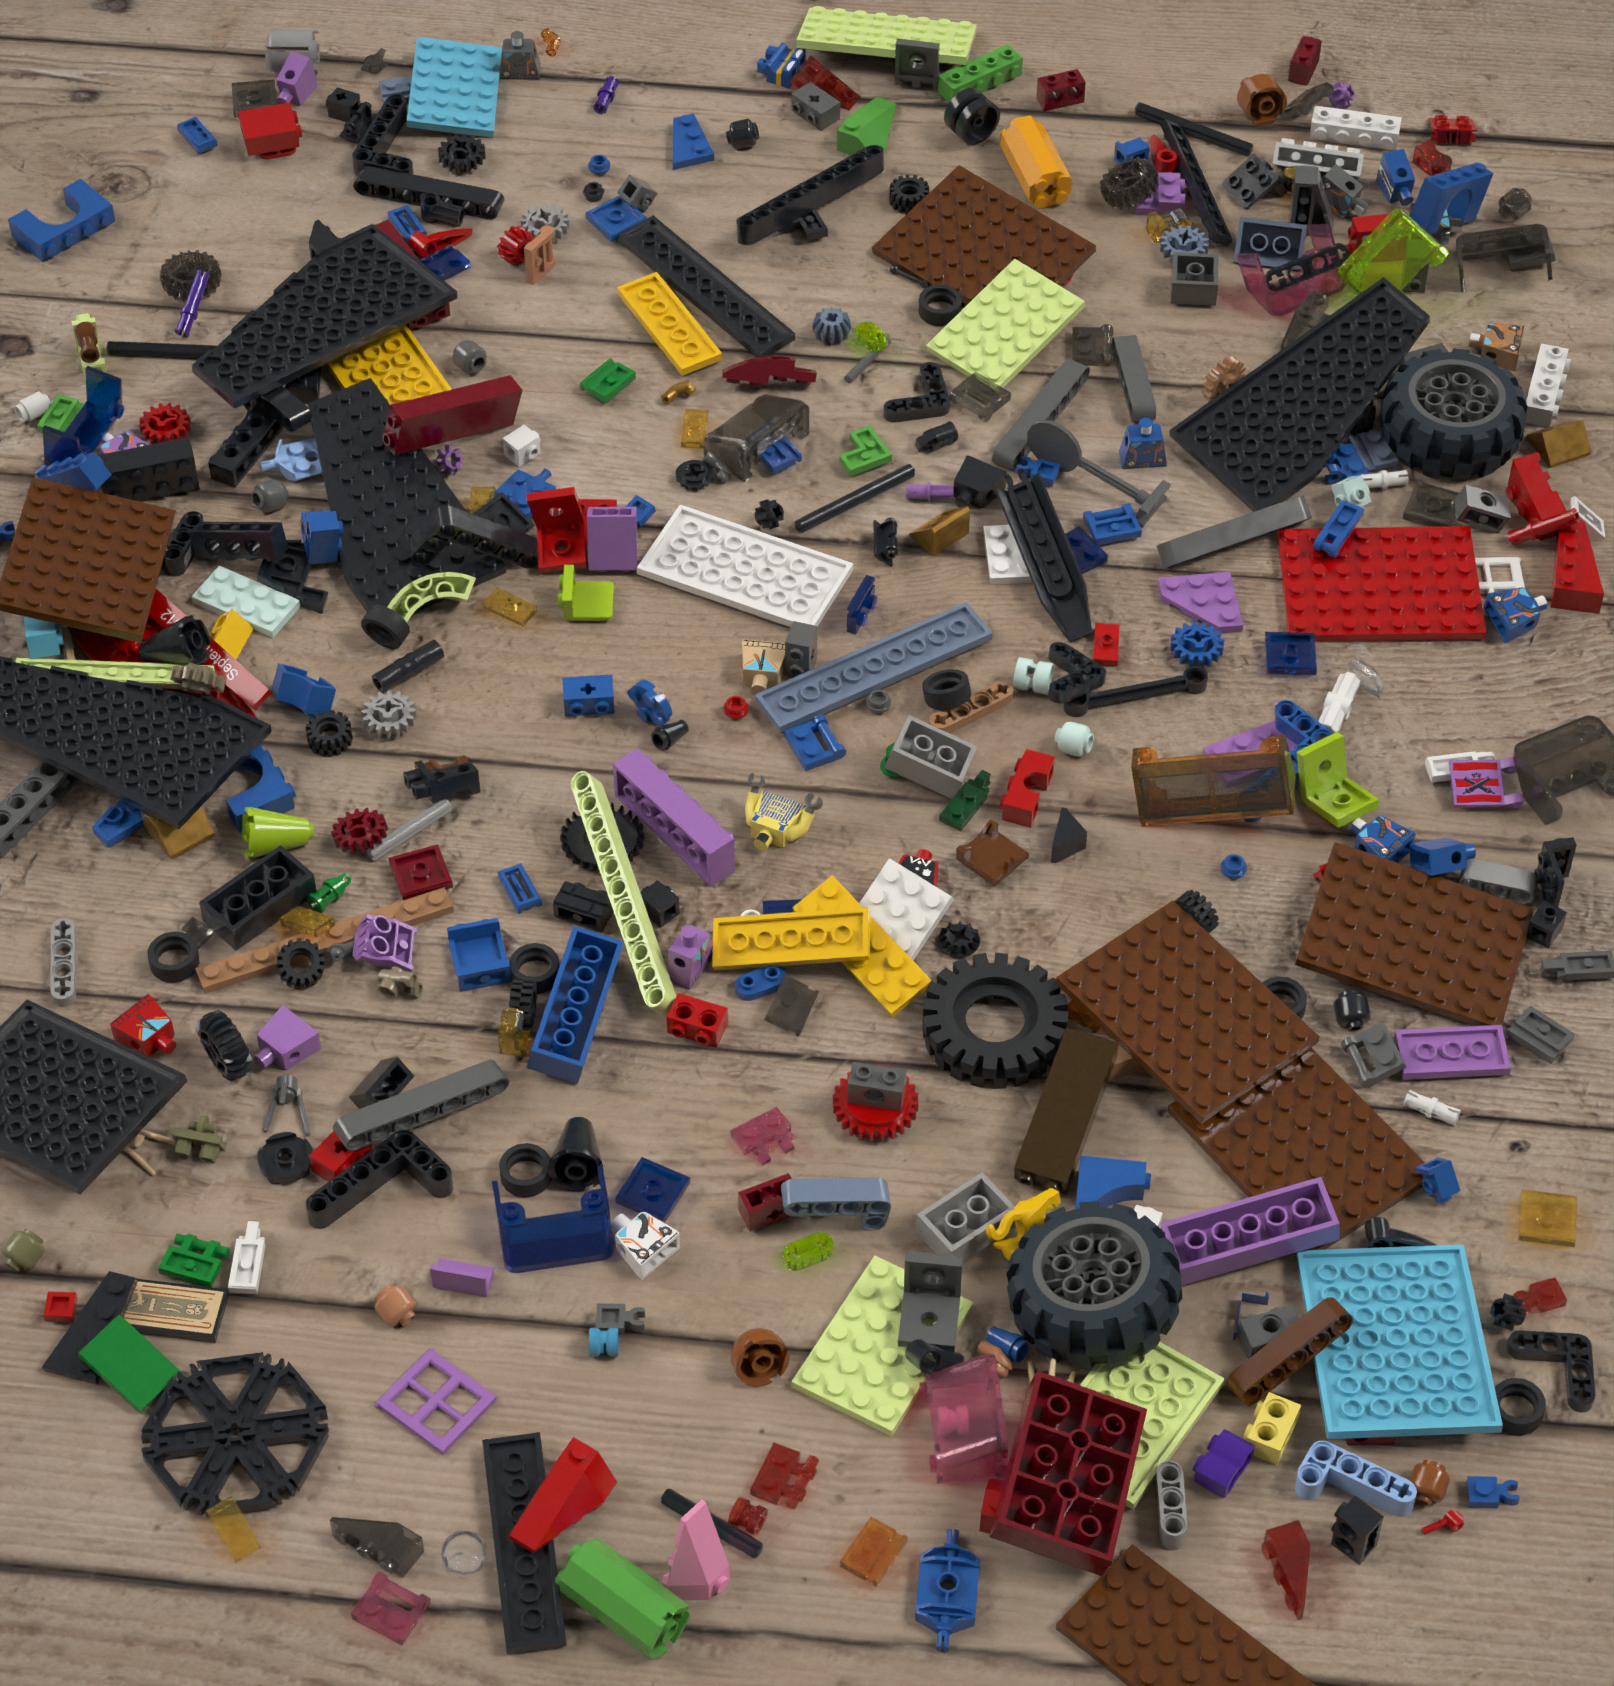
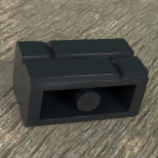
M564 881L560 892H558L553 901L554 917L600 932L604 931L608 920H610L614 912L607 891L592 890L579 882L573 884Z

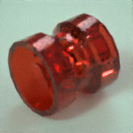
M741 1496L736 1500L731 1509L728 1523L735 1527L742 1526L746 1528L748 1533L756 1536L766 1521L768 1509L761 1505L754 1506L750 1503V1500Z

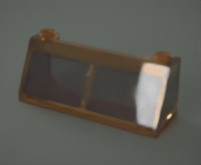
M1286 735L1271 736L1264 739L1260 743L1259 750L1158 759L1157 752L1153 748H1133L1131 769L1142 827L1294 815L1296 775Z

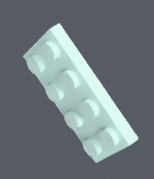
M218 566L191 596L193 604L219 615H223L233 609L253 626V630L271 638L275 637L301 607L300 600L221 566Z

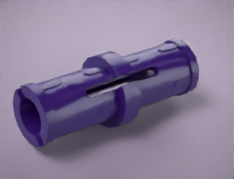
M606 77L603 87L599 89L597 93L598 99L593 106L596 113H606L609 103L613 101L615 90L619 84L616 77Z

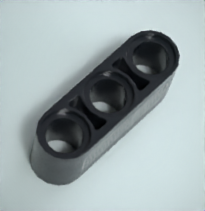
M197 511L184 514L169 538L163 562L165 571L170 576L176 577L184 574L195 556L189 531L200 522H204L203 515Z

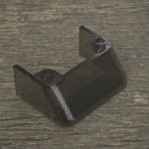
M1531 224L1464 233L1457 237L1456 251L1461 292H1466L1462 261L1544 250L1548 281L1553 280L1547 228L1542 224Z

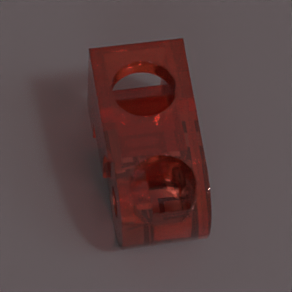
M1432 139L1415 147L1412 162L1429 176L1447 172L1452 168L1451 157L1439 152L1436 149L1437 143Z

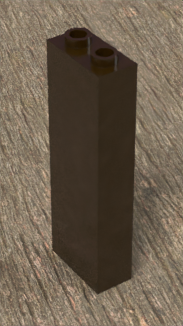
M1066 1027L1015 1163L1014 1179L1026 1186L1036 1185L1043 1187L1045 1190L1053 1188L1059 1193L1067 1195L1117 1059L1118 1042Z

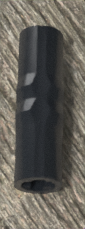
M432 640L371 676L377 690L384 693L443 659L444 651L436 640Z

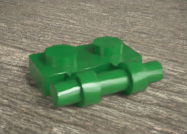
M177 1233L174 1238V1244L181 1247L177 1248L169 1245L158 1267L159 1274L212 1288L222 1268L221 1260L216 1257L227 1258L230 1248L222 1246L218 1241L211 1240L207 1242L198 1239L196 1235ZM198 1250L204 1252V1254L202 1255L199 1253H195L193 1251Z

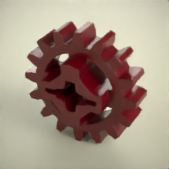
M357 808L353 814L346 812L345 818L338 817L339 824H333V831H331L336 847H341L342 852L350 849L351 854H354L357 850L364 853L366 848L373 850L375 843L382 844L381 838L387 837L386 831H388V826L384 815L378 814L376 809L369 812V809L365 808L363 812H360Z

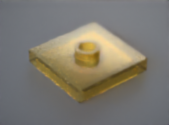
M1522 1189L1520 1193L1518 1240L1574 1248L1576 1243L1577 1196Z

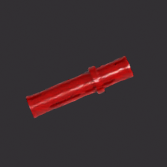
M1573 508L1535 523L1531 521L1526 526L1508 531V540L1512 546L1528 540L1534 541L1544 534L1580 523V516L1577 510Z

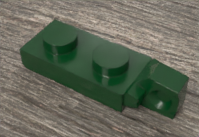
M982 770L975 780L969 779L965 782L940 813L939 821L962 831L987 800V794L990 791L988 786L991 783V774Z

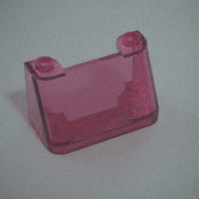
M995 1354L981 1355L924 1376V1382H919L920 1398L926 1399V1403L929 1404L934 1441V1455H929V1466L931 1473L936 1472L937 1484L1005 1478L1008 1466V1439Z

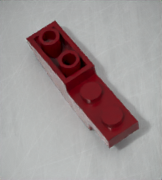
M785 356L753 358L733 364L722 370V378H726V382L740 384V381H747L750 386L763 387V384L768 385L770 376H773L774 380L786 382L787 378L796 379V383L802 385H810V382H816L817 376L816 370L795 367V358Z

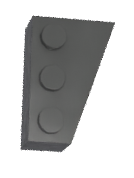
M1295 165L1289 223L1307 225L1306 236L1333 237V216L1319 168Z

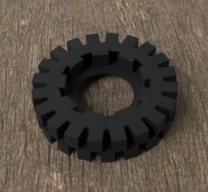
M986 953L973 955V965L971 966L965 958L953 962V972L945 967L937 975V983L932 981L928 987L923 1004V1038H925V1046L929 1055L935 1054V1063L943 1071L951 1066L950 1076L961 1082L968 1074L971 1075L970 1085L984 1088L986 1078L992 1079L993 1089H1006L1008 1078H1011L1015 1087L1028 1083L1029 1073L1035 1079L1044 1075L1047 1072V1064L1052 1067L1068 1025V1003L1065 994H1060L1061 988L1055 984L1056 979L1054 977L1047 980V970L1037 964L1029 971L1030 960L1017 956L1013 965L1008 964V954L995 953L994 963H989ZM993 996L994 999L1011 1000L1022 1010L1025 1019L1024 1026L1015 1037L1002 1042L986 1041L974 1035L968 1028L966 1023L968 1009L972 1004L983 1000L985 997Z

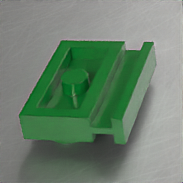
M609 358L580 382V390H586L589 395L607 403L636 379V372L619 362L614 363L613 359Z

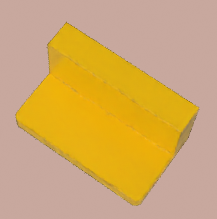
M232 609L218 617L209 636L232 657L237 659L254 628Z

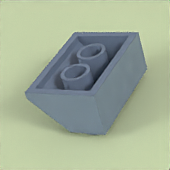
M1240 217L1234 262L1278 267L1303 257L1307 225ZM1297 265L1292 267V269L1301 270V266Z

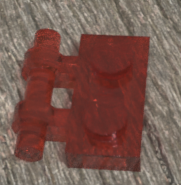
M774 1442L750 1488V1495L775 1505L778 1504L781 1496L788 1498L785 1503L786 1507L792 1510L796 1509L798 1503L803 1501L807 1493L805 1489L809 1480H813L817 1473L816 1466L819 1459L809 1455L806 1463H798L800 1452ZM792 1475L797 1476L798 1479L795 1484H788Z

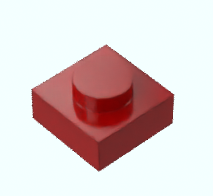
M48 1291L43 1315L45 1322H73L78 1299L76 1292Z

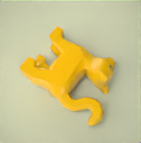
M1050 1188L1028 1200L1019 1201L1012 1210L1002 1217L997 1230H995L993 1224H988L986 1227L987 1237L992 1241H998L993 1243V1247L1002 1250L1004 1257L1010 1261L1016 1248L1019 1249L1018 1243L1029 1228L1033 1224L1042 1226L1046 1217L1044 1215L1046 1211H1050L1054 1206L1057 1207L1061 1204L1059 1192ZM1014 1221L1017 1228V1236L999 1241L1009 1233Z

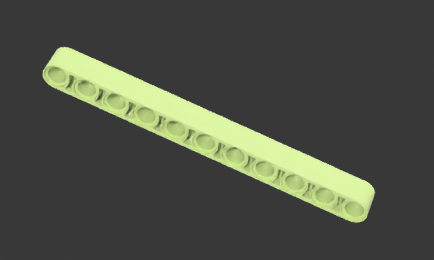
M586 771L578 772L572 778L571 788L646 1005L662 1015H668L676 994L607 795L600 781Z

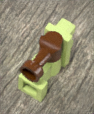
M88 313L76 315V320L72 321L85 383L107 380L108 374L105 359L101 358L100 354L102 351L95 317L90 318Z

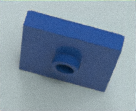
M621 196L585 212L586 219L610 242L617 240L618 234L647 219L636 207L628 204Z

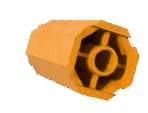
M1032 116L1013 119L1009 123L1010 127L1007 130L1004 128L1000 132V147L1028 200L1037 209L1065 203L1068 200V195L1071 193L1072 178L1043 124L1035 121Z

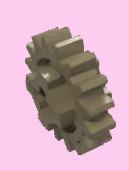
M187 663L185 667L174 666L170 678L174 683H180L184 691L201 695H210L212 691L216 693L223 692L226 679L223 676H218L213 671V668L193 663Z

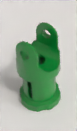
M343 873L337 878L326 879L322 883L321 888L315 893H309L306 896L308 904L314 911L322 914L326 910V906L343 896L345 888L351 883V876Z

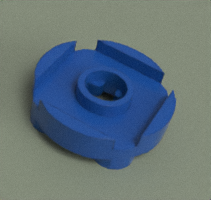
M642 679L630 688L627 694L634 701L638 708L637 715L643 722L650 721L654 725L662 726L672 716L671 706L662 692L657 695L653 690L656 687L654 684Z

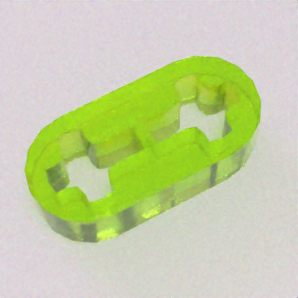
M862 322L855 327L858 342L869 351L878 352L887 347L888 342L885 333L874 323Z
M819 1232L789 1243L783 1250L784 1265L790 1270L798 1271L829 1259L834 1250L833 1238L827 1233ZM821 1244L826 1246V1249L822 1250L820 1247H816V1245ZM795 1253L797 1256H800V1259H796L794 1256L791 1257V1254Z

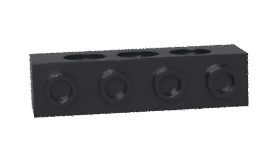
M256 404L247 412L242 422L234 428L229 438L223 441L215 455L210 457L208 468L211 479L236 488L284 427Z
M200 522L189 531L195 557L206 558V560L226 558L228 561L236 559H246L247 561L266 559L267 561H275L289 549L282 522Z

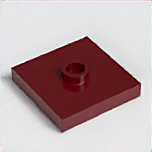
M438 844L388 858L402 900L445 887V890L453 888V882Z

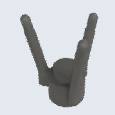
M284 1074L277 1078L276 1089L272 1091V1100L265 1119L263 1132H267L277 1101H280V1105H284L285 1103L292 1102L295 1098L305 1135H310L302 1099L303 1090L298 1088V1080L295 1076Z

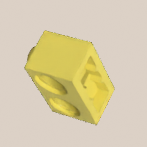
M1270 1392L1264 1402H1258L1254 1412V1417H1256L1254 1425L1248 1424L1243 1436L1244 1440L1255 1445L1253 1456L1278 1465L1299 1420L1300 1404ZM1271 1415H1278L1280 1418H1275ZM1265 1437V1438H1268V1439H1270V1440H1269V1441H1265V1440H1262V1439H1260V1438Z

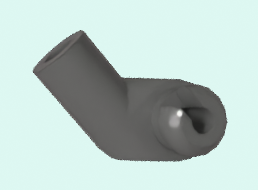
M708 451L702 460L718 472L716 474L718 481L722 483L727 482L728 478H731L732 475L731 469L719 457Z

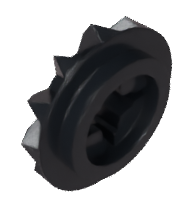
M689 460L680 464L676 469V481L680 482L681 487L687 486L689 490L692 488L700 490L702 486L708 487L709 482L713 481V469L704 461ZM692 472H693L698 478H694L693 476H691V475H692Z
M961 921L957 924L949 922L946 928H941L938 943L946 954L953 957H966L977 951L980 945V936L978 929H973L971 923L965 925ZM964 935V940L959 939L955 942V936Z

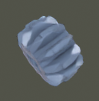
M832 307L830 310L822 308V311L817 312L814 317L812 329L816 339H821L823 343L827 341L831 342V344L836 341L841 343L842 339H848L851 322L848 313L842 312L841 308L834 310Z

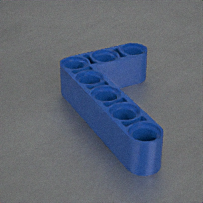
M1282 700L1275 705V727L1297 746L1242 792L1239 798L1240 816L1246 822L1252 823L1260 820L1300 785L1296 752L1333 734L1290 700ZM1325 761L1320 764L1319 768L1324 765Z

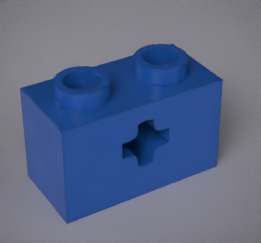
M612 674L562 677L565 716L615 713Z

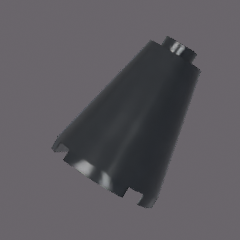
M194 615L185 616L142 641L139 655L146 663L202 664L207 662L211 651L207 652V645L211 644L208 630L203 621L193 618Z
M573 1117L566 1122L548 1165V1175L555 1180V1185L559 1188L572 1192L585 1191V1187L591 1185L595 1187L599 1184L603 1177L604 1168L592 1123L584 1117Z

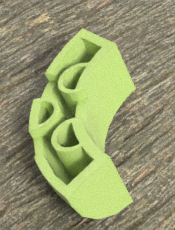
M455 572L430 574L409 583L401 589L387 607L394 610L408 622L411 615L421 605L430 600L449 599L459 603L467 601L476 578Z

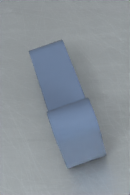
M883 1178L789 1179L781 1185L784 1212L789 1216L860 1215L862 1227L873 1231L881 1229L886 1225L891 1210L888 1184Z

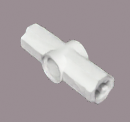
M1350 672L1340 674L1333 691L1328 692L1323 705L1322 715L1318 721L1333 734L1339 732L1343 721L1348 719L1354 697L1360 686V680L1355 674Z

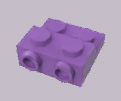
M1170 172L1158 173V179H1135V215L1161 216L1170 213L1174 209L1184 207L1185 194H1181V192L1184 193L1185 179H1180V173Z

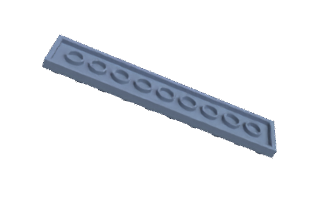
M965 602L755 694V702L777 731L782 733L784 730L812 720L817 715L828 713L864 697L874 690L882 689L992 640L993 633L971 606Z

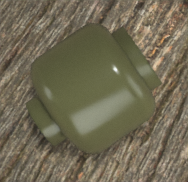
M26 1228L24 1231H15L2 1249L3 1255L7 1258L4 1263L17 1272L21 1268L25 1270L33 1269L45 1251L42 1245L43 1239Z

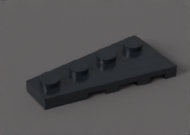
M109 1271L43 1364V1370L97 1385L100 1376L78 1357V1353L119 1314L124 1318L138 1283L136 1278Z

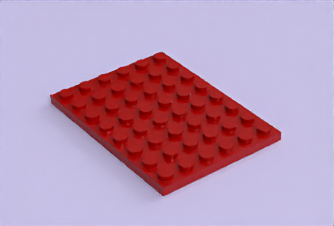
M1470 526L1354 528L1336 558L1328 556L1327 552L1313 550L1315 539L1323 528L1278 529L1277 540L1288 642L1463 640L1486 638V627Z

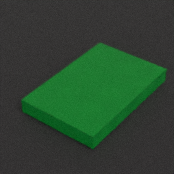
M120 1314L78 1353V1357L139 1414L165 1390L172 1376L174 1380L177 1379V1372L180 1371Z

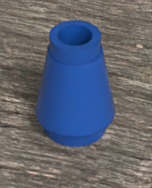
M996 1326L990 1328L986 1335V1341L1000 1347L1011 1362L1022 1361L1029 1351V1343L1021 1335L997 1328Z

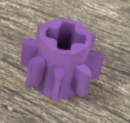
M1338 82L1331 85L1333 90L1328 93L1331 105L1338 107V109H1346L1352 106L1351 101L1355 99L1353 87L1350 84H1346V82Z
M445 445V451L442 449L436 450L438 456L433 462H437L439 466L438 471L446 470L447 475H453L454 470H462L460 465L465 458H462L459 454L460 448L452 451L451 445ZM451 457V462H447V458Z

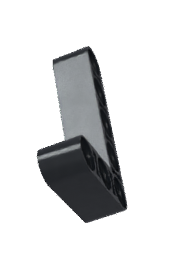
M393 94L386 99L355 148L352 158L356 176H358L364 166L414 174L413 163L409 158L386 153L407 120L406 98L403 95Z
M451 506L437 508L409 538L410 561L416 566L428 565L450 541L523 568H533L538 565L539 556L536 538Z
M405 1129L399 1130L307 1198L305 1204L309 1224L316 1229L330 1226L403 1170L410 1174L432 1196L445 1198L454 1189L451 1168L413 1132Z

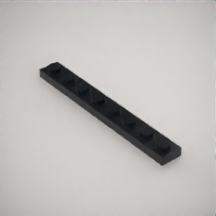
M1165 119L1160 125L1164 138L1167 140L1170 150L1174 151L1177 155L1176 165L1183 175L1182 179H1185L1189 194L1196 204L1195 208L1200 213L1202 223L1208 231V237L1212 242L1228 247L1233 239L1182 126Z

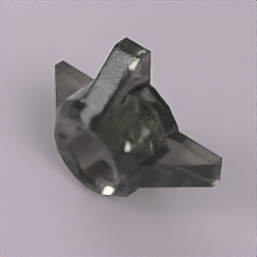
M381 48L375 55L367 56L364 59V65L361 67V70L371 74L381 72L388 66V63L383 61L386 50Z

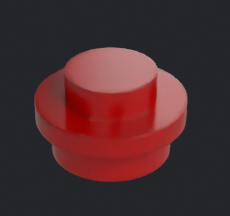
M731 696L724 704V713L731 719L743 718L748 713V704L741 696Z

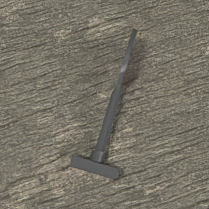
M1040 420L1033 423L1027 432V442L1037 459L1041 458L1061 464L1060 472H1069L1079 466L1135 499V502L1141 505L1136 516L1141 528L1145 526L1167 498L1164 494L1171 484L1165 480H1162L1156 489L1149 494L1143 489L1135 488L1082 457V450L1077 439L1061 424L1051 420Z

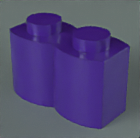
M1226 1429L1219 1436L1215 1434L1207 1446V1450H1209L1205 1456L1200 1455L1193 1466V1471H1195L1194 1482L1225 1498L1250 1463L1255 1445Z

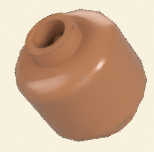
M389 1284L375 1297V1311L391 1327L399 1324L404 1327L416 1316L413 1311L417 1306V1302L402 1285L393 1286Z

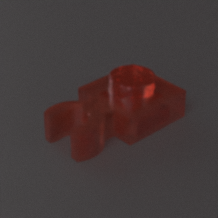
M1555 1277L1529 1284L1528 1292L1520 1290L1513 1294V1296L1522 1299L1526 1303L1521 1305L1527 1310L1526 1314L1533 1307H1537L1539 1313L1566 1306L1567 1298Z

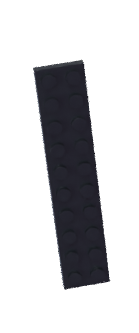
M654 215L618 234L621 244L653 271L657 272L666 282L755 357H766L795 340V333Z

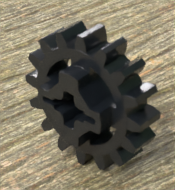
M455 134V138L447 137V142L442 141L441 147H438L439 163H442L443 168L449 166V171L457 169V172L460 173L463 169L466 172H469L470 168L476 170L477 164L483 165V160L486 159L485 145L481 143V139L475 140L474 135L468 138L466 134H463L462 137Z

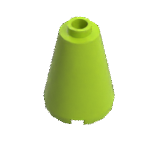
M253 807L244 808L247 814H243L242 842L248 843V849H243L245 858L267 855L280 845L286 850L307 845L309 839L314 837L313 824H309L306 818Z

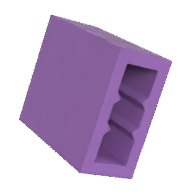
M588 507L589 570H595L596 572H607L608 570L630 572L637 570V508Z

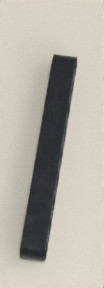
M879 145L867 146L742 215L736 220L738 243L747 246L755 244L807 215L815 208L823 206L884 171L883 147Z

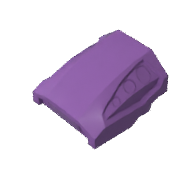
M366 914L361 919L355 933L353 957L357 961H365L379 967L391 969L395 966L404 971L411 972L413 970L411 961L414 935L417 933V928L397 919H387L383 915L371 916Z

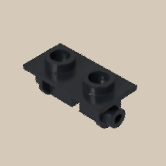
M363 102L359 105L356 114L353 115L349 122L345 123L344 130L340 133L339 137L359 143L377 115L372 113V106L369 102Z
M892 517L887 518L881 524L876 520L873 521L874 556L890 567L893 566V559L898 554L897 537H895L898 524Z

